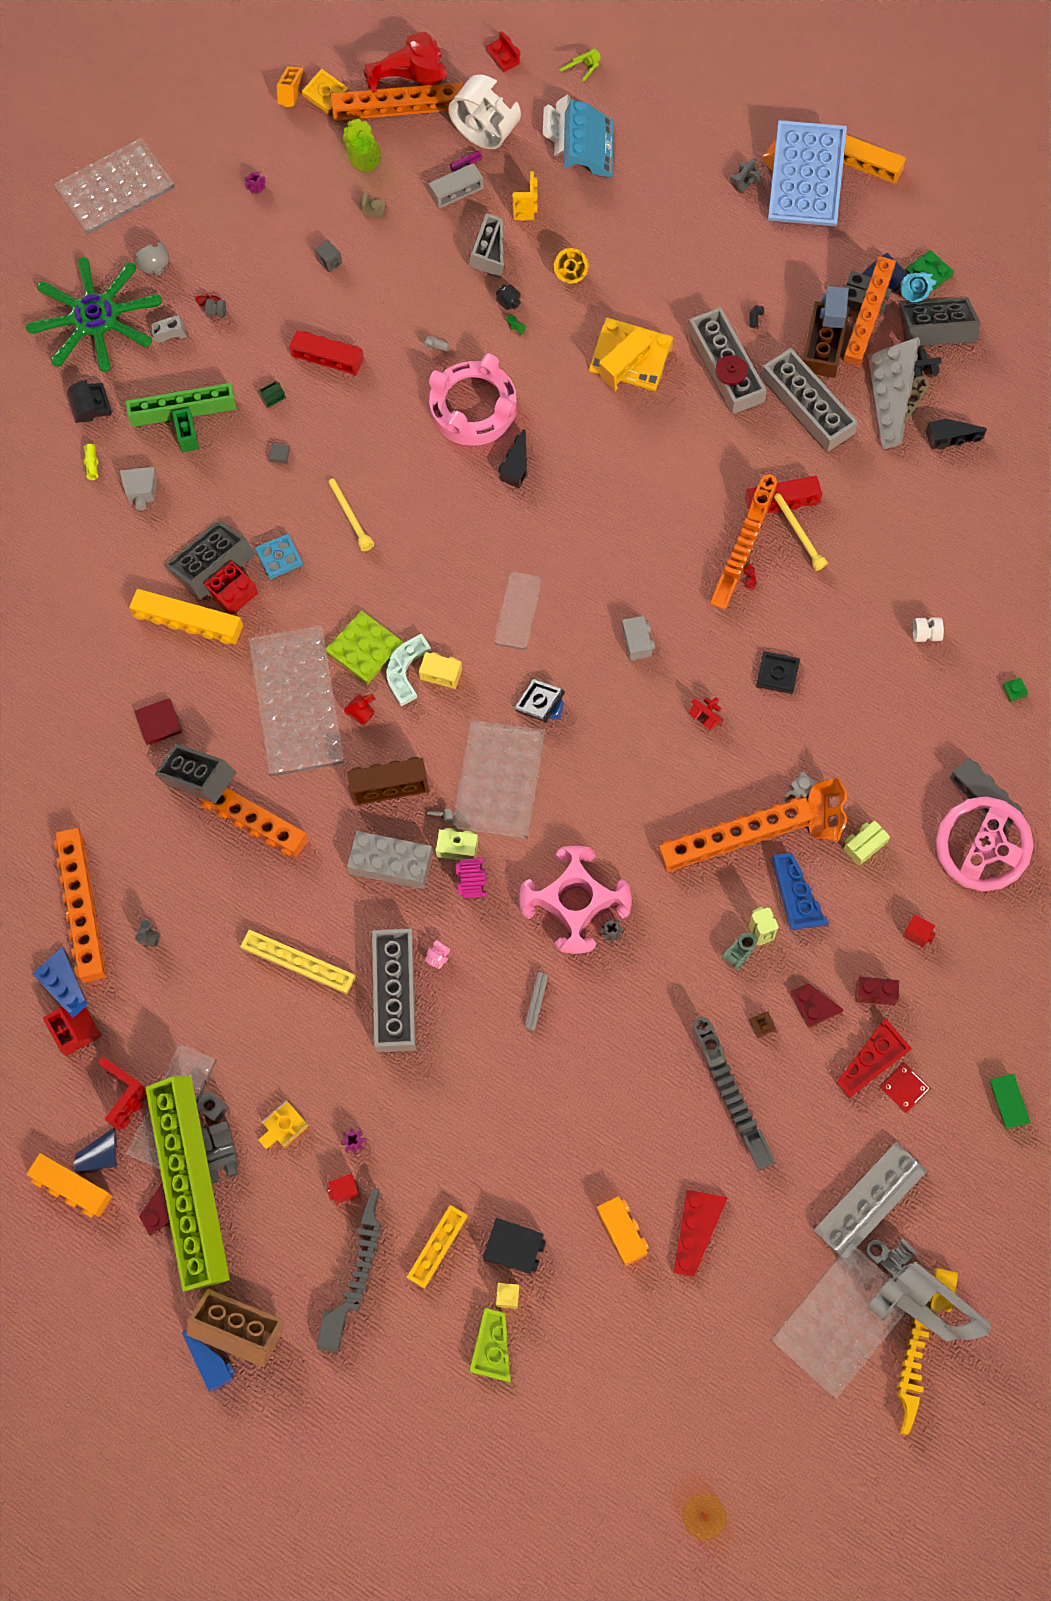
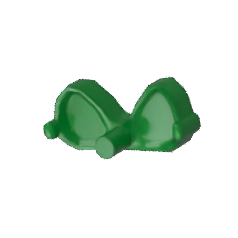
M515 316L506 317L505 321L512 325L510 329L514 330L515 328L522 335L526 326L516 322Z

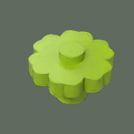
M354 119L348 122V127L344 128L343 142L350 153L363 155L369 152V147L373 146L374 136L370 133L371 127L366 121Z

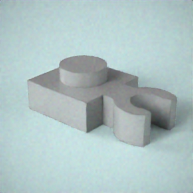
M802 772L791 784L790 788L793 791L787 792L784 800L786 801L789 797L797 798L800 796L807 798L812 786L816 782Z

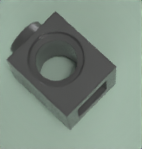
M326 240L314 249L316 260L328 272L342 264L340 251L329 240Z
M208 1090L205 1094H200L196 1099L198 1111L215 1124L221 1120L229 1109L224 1102ZM209 1102H215V1107L212 1110H206V1105Z

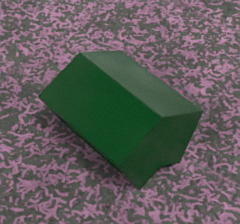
M277 381L257 391L266 408L286 398L285 392Z

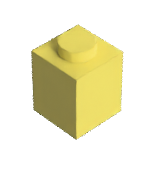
M498 1283L496 1306L499 1308L518 1309L519 1285Z

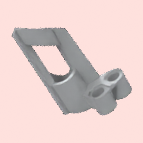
M916 1261L902 1268L892 1278L890 1277L867 1306L883 1321L898 1306L947 1342L958 1338L961 1340L981 1338L988 1335L991 1329L989 1321ZM935 1293H938L968 1316L971 1321L963 1325L951 1326L926 1304Z

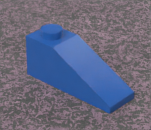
M186 1330L182 1332L208 1391L213 1392L235 1380L232 1375L235 1373V1370L230 1361L226 1362L225 1359L204 1343L187 1336Z

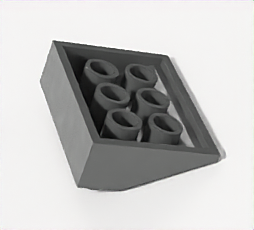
M968 297L899 303L903 333L906 341L918 337L920 339V346L952 345L954 343L978 341L980 320Z
M218 521L164 564V566L190 593L198 599H202L209 594V591L203 584L231 560L240 568L255 555V552L245 537L221 521Z

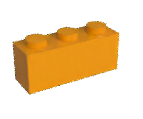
M618 1196L598 1206L596 1211L624 1266L647 1256L648 1244L644 1237H639L637 1233L639 1230L638 1224L634 1218L630 1219L627 1213L630 1209L626 1201H621Z

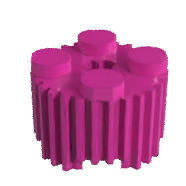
M484 857L460 859V863L456 864L457 876H461V883H458V894L463 895V898L487 896V891H483V885L487 884L486 869H482L481 863L485 862Z

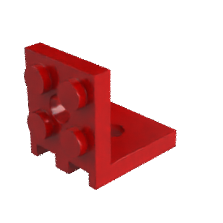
M102 1057L98 1064L108 1074L128 1087L104 1119L120 1132L121 1129L127 1127L132 1114L142 1107V1101L147 1096L146 1088L116 1065Z

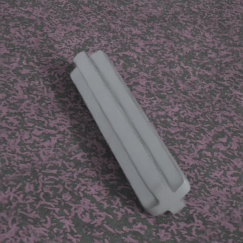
M543 972L537 974L526 1018L525 1028L529 1030H535L547 984L548 974Z

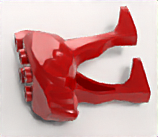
M425 31L415 33L407 37L406 45L399 51L390 53L379 62L366 64L363 72L368 89L372 90V93L377 92L379 80L389 76L410 79L422 86L442 83L447 74L445 66L440 61L442 56L436 40H433L431 35Z

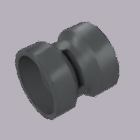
M207 299L205 305L206 316L213 317L217 314L218 317L224 318L226 315V301Z

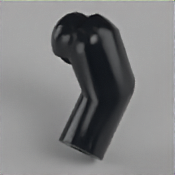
M755 305L750 311V328L758 327V315L762 316L764 314L763 306Z

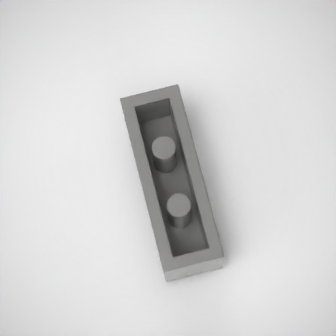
M474 163L429 183V193L438 208H442L484 189L483 177Z

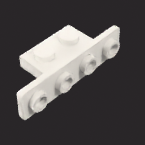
M569 95L557 101L556 109L549 104L544 107L543 135L555 143L554 156L556 157L564 154L565 111L570 102Z

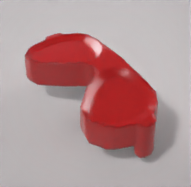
M208 293L205 296H195L199 306H203L207 299L220 300L219 296H209Z
M749 564V566L745 567L744 574L751 579L746 582L745 587L753 590L756 587L755 568L752 564Z

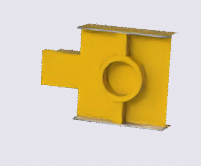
M286 1100L262 1122L269 1131L258 1141L265 1149H268L277 1141L285 1148L309 1125Z

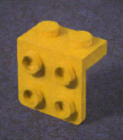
M530 171V192H513L514 220H534V213H537L538 188L537 177H534V171Z

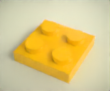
M321 69L302 90V96L329 114L332 111L331 94L348 92V87Z

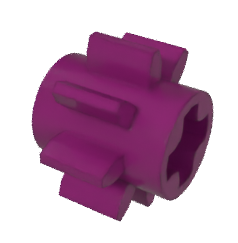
M251 172L248 177H245L246 190L250 189L251 194L260 193L266 188L265 177H260V172Z
M351 1128L350 1133H343L345 1140L340 1143L341 1145H347L344 1150L346 1153L351 1150L356 1155L357 1150H364L362 1143L366 1142V1138H360L362 1135L361 1130L355 1133L353 1128ZM356 1139L358 1143L356 1145L354 1143L351 1144L349 1140Z

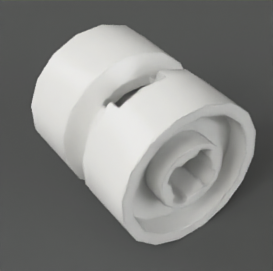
M931 617L929 620H926V618H914V642H926L927 639L931 642L943 640L944 628L941 617Z

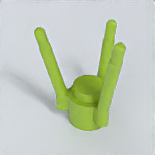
M593 48L589 52L573 58V62L560 68L559 71L562 72L584 61L587 66H592L583 77L582 81L584 82L593 70L599 66L600 53Z

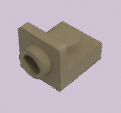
M365 192L364 197L360 199V209H362L363 216L383 219L386 201L370 199L369 193Z

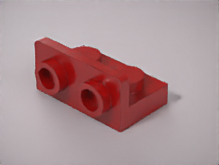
M503 31L499 32L498 40L486 46V52L502 72L520 64L521 53L519 48L512 44L510 37L506 36Z

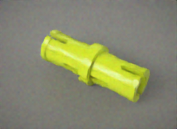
M86 444L84 446L86 476L89 480H95L98 478L96 447L94 444Z

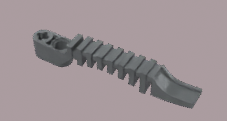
M698 1017L693 1023V1035L707 1062V1068L712 1073L711 1077L716 1082L717 1090L720 1091V1096L725 1101L726 1109L728 1108L729 1115L734 1120L733 1123L738 1129V1134L742 1137V1142L747 1147L758 1171L775 1164V1160L761 1130L756 1129L758 1124L756 1119L752 1120L753 1114L751 1111L748 1112V1105L746 1102H743L744 1097L742 1093L739 1094V1086L734 1083V1075H730L731 1068L729 1064H726L720 1040L711 1022L706 1017ZM701 1026L702 1028H705V1031H703L702 1029H698V1027ZM707 1043H713L716 1046V1048L710 1050L707 1049L705 1045Z
M373 1189L361 1221L362 1226L374 1228L373 1231L357 1229L359 1236L371 1238L370 1241L362 1239L358 1241L360 1247L368 1248V1251L358 1250L359 1258L365 1259V1262L358 1260L356 1262V1266L362 1269V1272L354 1271L353 1273L356 1279H360L359 1283L350 1281L349 1286L351 1289H355L354 1293L344 1291L343 1296L347 1298L346 1302L335 1310H325L317 1350L339 1353L347 1315L350 1311L360 1312L361 1306L358 1303L364 1302L365 1296L363 1293L367 1291L368 1286L366 1282L370 1280L369 1271L373 1269L372 1260L376 1258L375 1250H378L379 1247L377 1242L381 1240L382 1236L380 1233L382 1227L377 1222L375 1216L376 1205L380 1196L379 1189Z

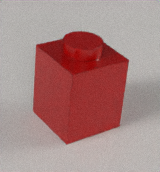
M914 914L903 937L924 947L927 942H932L936 934L933 932L936 925Z
M353 1174L329 1181L330 1188H327L329 1199H334L336 1205L360 1197Z

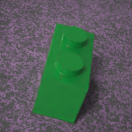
M190 408L172 411L182 453L200 449Z

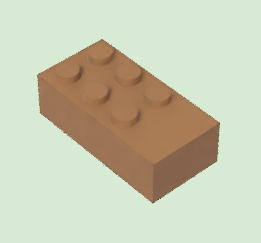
M207 1289L188 1319L187 1336L264 1367L282 1336L284 1320Z

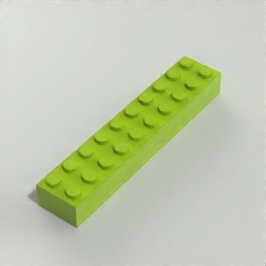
M173 1076L145 1088L182 1291L185 1292L226 1282L230 1278L191 1076Z

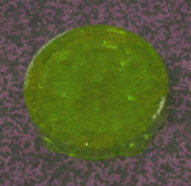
M362 136L352 142L347 149V155L352 166L357 171L370 172L380 163L381 149L373 138Z

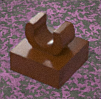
M768 1011L749 1019L757 1038L776 1031Z

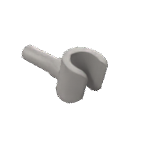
M444 809L440 812L427 811V815L443 817L444 822L454 821V813L450 809Z

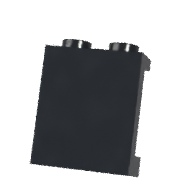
M496 1218L483 1260L490 1263L494 1262L531 1276L532 1272L536 1273L540 1260H537L538 1253H543L546 1240L543 1239L544 1234Z

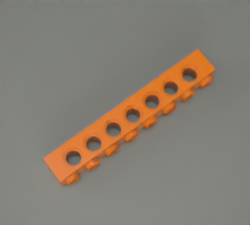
M464 82L378 89L375 93H372V90L332 93L334 121L449 111V104L464 86Z
M797 797L783 805L781 803L775 804L771 809L765 811L763 809L757 810L753 815L747 817L745 815L739 816L735 821L729 823L726 821L721 822L711 829L703 828L693 835H682L680 839L675 841H664L662 845H659V853L666 872H670L812 825L814 816L806 797L802 799ZM792 812L795 814V817L789 818L785 814ZM774 818L777 823L770 824L767 820ZM751 824H755L759 828L757 830H752L749 828V826ZM733 830H737L741 834L739 836H733L730 832ZM719 836L722 838V841L715 842L712 838ZM700 842L704 846L702 848H696L694 844ZM682 848L686 852L684 854H677L676 850Z
M79 828L56 832L54 846L56 851L59 852L57 864L59 869L62 870L60 882L62 887L65 888V893L62 894L63 901L68 906V911L65 914L67 922L71 925V929L68 932L70 940L74 943L71 951L73 958L77 961V966L74 967L75 974L83 983L107 978L83 834ZM69 849H74L71 854H66ZM77 866L74 872H69L71 867ZM80 884L78 889L72 890L74 885ZM78 902H83L80 908H75ZM81 920H86L83 926H78ZM89 938L87 944L81 945L83 939ZM88 956H92V960L89 963H84Z

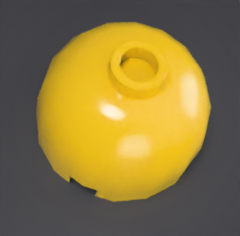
M568 248L558 253L554 261V272L560 280L568 284L578 283L588 273L589 262L581 250Z

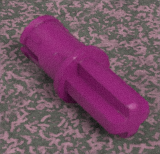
M477 150L468 156L463 155L459 160L449 164L451 171L455 172L464 166L481 160L482 154Z

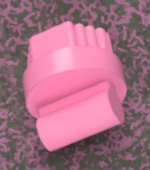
M436 940L433 943V948L429 947L427 950V956L424 961L437 969H441L449 958L447 954H449L450 948Z

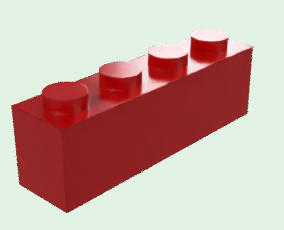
M297 330L289 346L291 357L357 375L364 359L362 348L356 345L345 344L339 340L327 339L325 336H317L308 331Z
M817 475L779 482L776 485L775 494H781L789 509L794 510L807 505L814 506L821 502L822 490ZM757 487L746 489L745 500L748 511ZM774 497L767 513H779L782 511ZM758 500L759 503H765L764 500Z

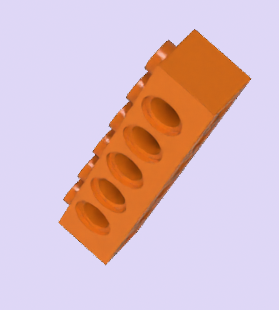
M881 256L878 257L844 356V362L861 366L895 268V260Z
M227 787L219 798L225 799L221 804H214L198 798L201 803L200 806L207 811L213 810L217 812L216 815L221 819H229L238 829L244 828L248 830L252 837L256 839L258 837L262 838L265 844L272 848L274 846L279 848L280 852L287 857L291 855L297 858L309 840L307 834ZM240 808L238 813H232L233 809ZM256 817L254 822H248L249 818ZM272 826L270 831H263L265 827ZM283 835L289 836L285 841L279 840Z

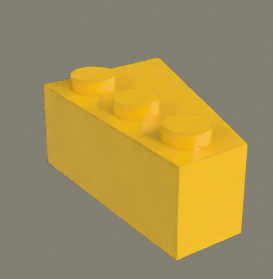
M638 327L634 331H630L621 343L618 342L608 355L605 354L600 359L601 379L616 391L619 388L617 384L622 378L625 377L627 379L630 376L628 373L634 365L638 366L653 350V341Z

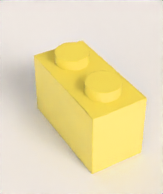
M426 652L419 670L420 680L456 689L462 672V663L454 657L446 658L438 653Z

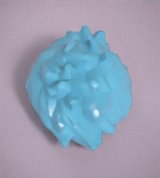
M925 272L907 274L901 281L900 290L902 297L906 301L913 303L922 301L933 290L932 286L936 284V280L931 279L932 274Z

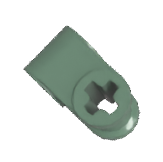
M743 933L725 951L721 959L727 960L734 966V970L738 971L755 950L756 937L751 933ZM749 940L752 942V946L745 947L742 945V941Z

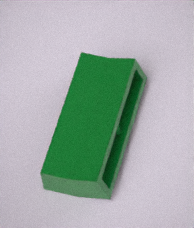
M1014 1073L990 1079V1085L1005 1129L1009 1130L1029 1124L1030 1119Z

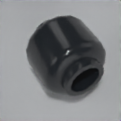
M503 284L495 293L497 296L496 301L505 310L512 308L515 310L521 303V293L512 284Z

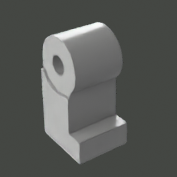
M180 315L160 320L151 325L155 342H165L175 337H180V339L187 337L185 325Z

